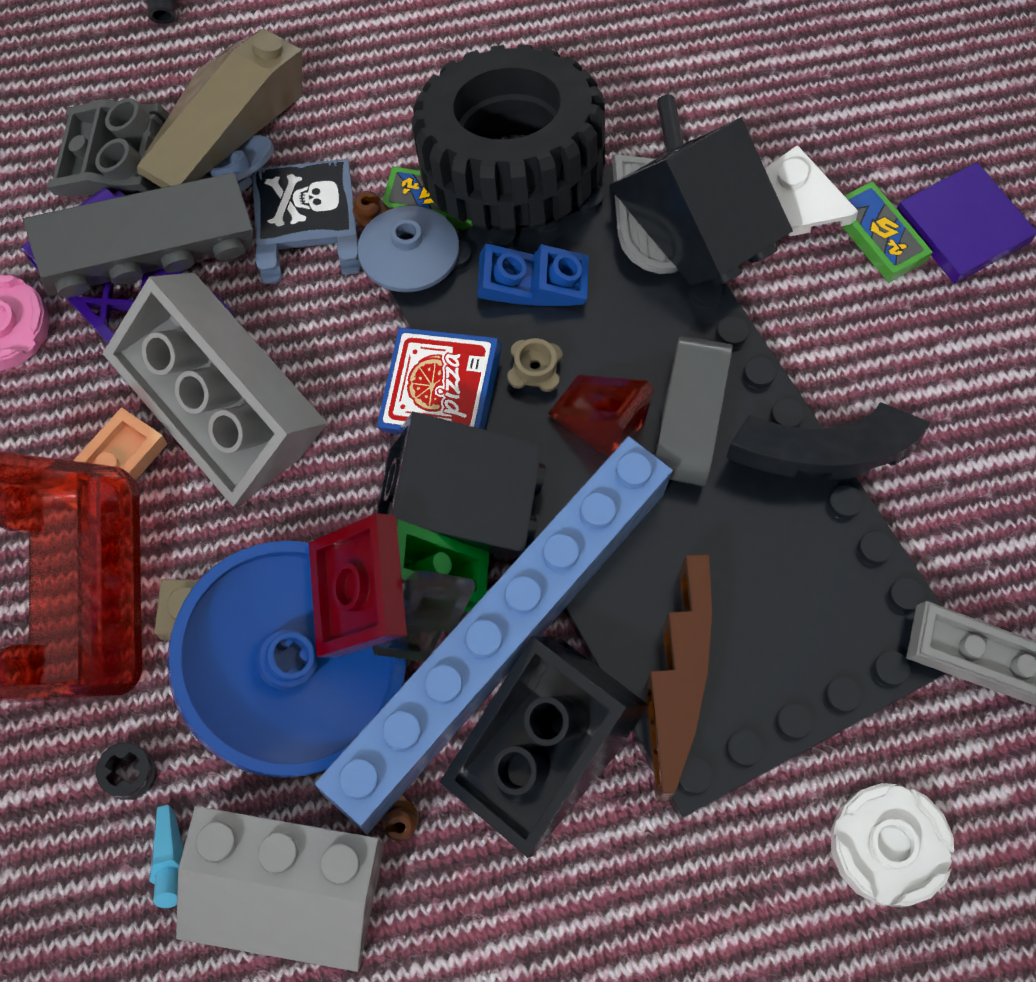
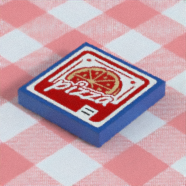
M399 327L376 427L382 432L396 434L413 411L485 430L502 350L500 340L492 337Z

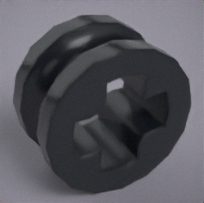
M118 743L102 753L97 762L95 775L99 786L104 792L120 800H135L144 796L152 788L156 780L157 767L155 760L143 748L133 743ZM138 758L139 762L134 766L135 769L140 771L137 779L133 783L122 780L115 785L114 781L120 776L114 772L116 765L121 760L130 764Z

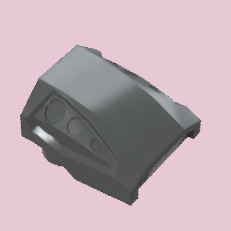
M125 98L120 101L104 99L67 108L65 116L68 118L53 179L48 180L47 189L58 196L75 197L94 195L103 188L108 189L112 194L119 190L124 195L162 188L138 174L137 165L169 116V113L159 103L139 104L132 98Z

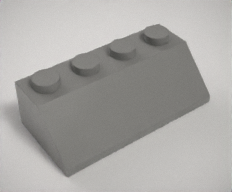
M194 272L150 276L102 353L233 507L242 504L297 462L327 424L325 419Z

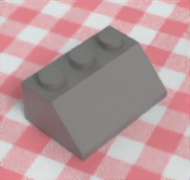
M195 806L178 868L176 939L359 972L384 845L379 838Z

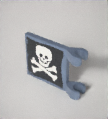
M348 159L261 168L252 175L257 244L256 264L260 270L263 284L277 283L282 280L278 251L281 249L337 243L341 273L348 275L361 272Z

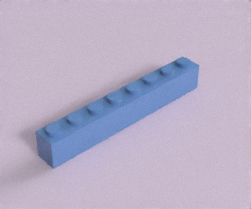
M628 436L314 783L321 794L361 831L368 835L511 671L532 636H541L663 497L673 470Z

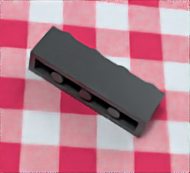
M235 172L22 218L47 296L58 294L60 297H75L89 291L90 286L112 282L115 285L130 284L141 279L145 273L162 269L168 273L181 272L191 268L196 261L214 257L219 261L232 260L243 255L245 250L252 249L253 228Z

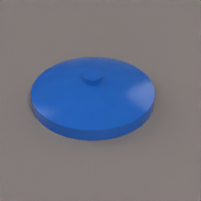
M301 541L267 542L242 549L226 557L205 573L191 589L179 610L170 634L167 658L168 678L174 702L186 726L195 738L219 759L236 768L261 776L277 778L307 776L327 770L403 686L406 669L404 637L397 638L339 657H317L309 544Z

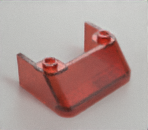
M0 451V527L12 532L29 533V644H15L0 648V704L109 697L128 693L137 685L142 673L140 494L136 481L127 471L115 466Z

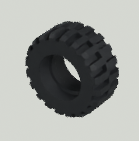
M518 44L517 48L505 49L504 45L491 46L490 51L479 53L478 50L466 53L463 60L457 63L452 60L444 65L440 70L439 76L433 74L415 101L413 107L414 115L411 119L424 188L430 193V198L438 207L444 211L447 209L450 216L463 223L468 219L472 221V225L476 228L489 230L490 226L501 227L502 232L516 231V227L529 225L530 229L542 227L545 225V220L554 218L558 221L572 211L571 206L579 207L591 195V190L593 191L598 186L603 176V167L605 166V103L603 94L598 89L597 82L586 69L582 70L580 64L568 56L564 59L560 58V55L555 50L544 47L542 51L534 50L532 45ZM507 135H527L515 139H494Z

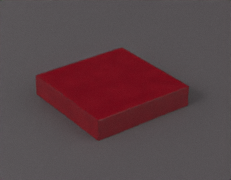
M375 513L308 542L317 657H339L407 636L396 515Z

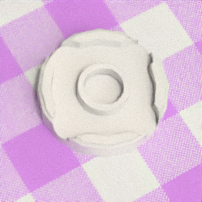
M881 783L856 792L839 808L831 828V853L840 876L856 894L879 906L903 908L931 899L947 883L951 869H949L952 862L951 854L954 853V837L944 814L926 795L914 789L909 790L903 786H895L897 784Z

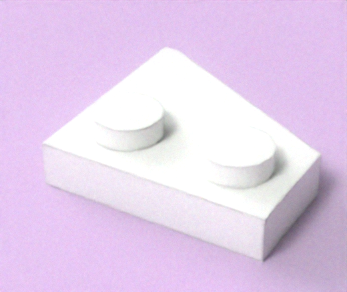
M798 145L765 168L792 227L793 232L788 234L789 236L810 233L813 226L840 221L841 226H845L856 221L858 210Z

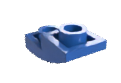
M486 243L479 256L477 298L535 306L583 305L587 301L589 255L543 244L540 245L535 254H529Z

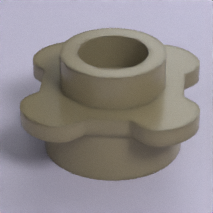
M539 338L519 340L512 345L511 355L514 358L513 368L507 373V380L511 386L518 389L523 388L525 385L537 386L545 392L553 391L558 387L559 376L556 374V366L562 360L563 355L558 345ZM535 362L538 363L540 367L538 369H532L530 367V364Z

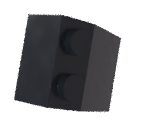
M532 636L440 780V783L527 858L532 857L616 756L649 704L560 637Z

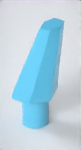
M169 805L157 807L149 882L155 885L153 902L160 908H171L177 905L178 868L184 849L175 812Z

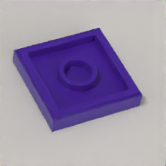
M978 162L906 198L897 207L899 213L932 250V258L954 284L1030 244L1036 237L1034 227Z

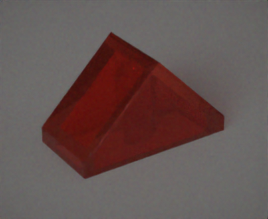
M578 375L548 414L554 421L610 457L628 436L633 439L646 422L654 387L647 380Z

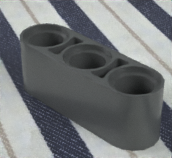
M679 334L654 454L655 457L673 470L670 480L701 487L706 485L714 453L732 344Z

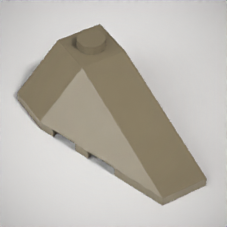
M263 28L227 47L195 72L137 165L138 174L162 188L201 179L302 97V49Z

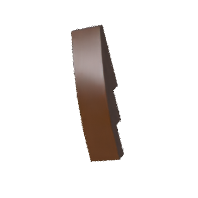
M709 554L686 555L679 571L683 612H669L662 627L666 671H651L645 684L646 703L649 704L647 715L656 803L668 802L676 793L697 730L708 675L712 624Z

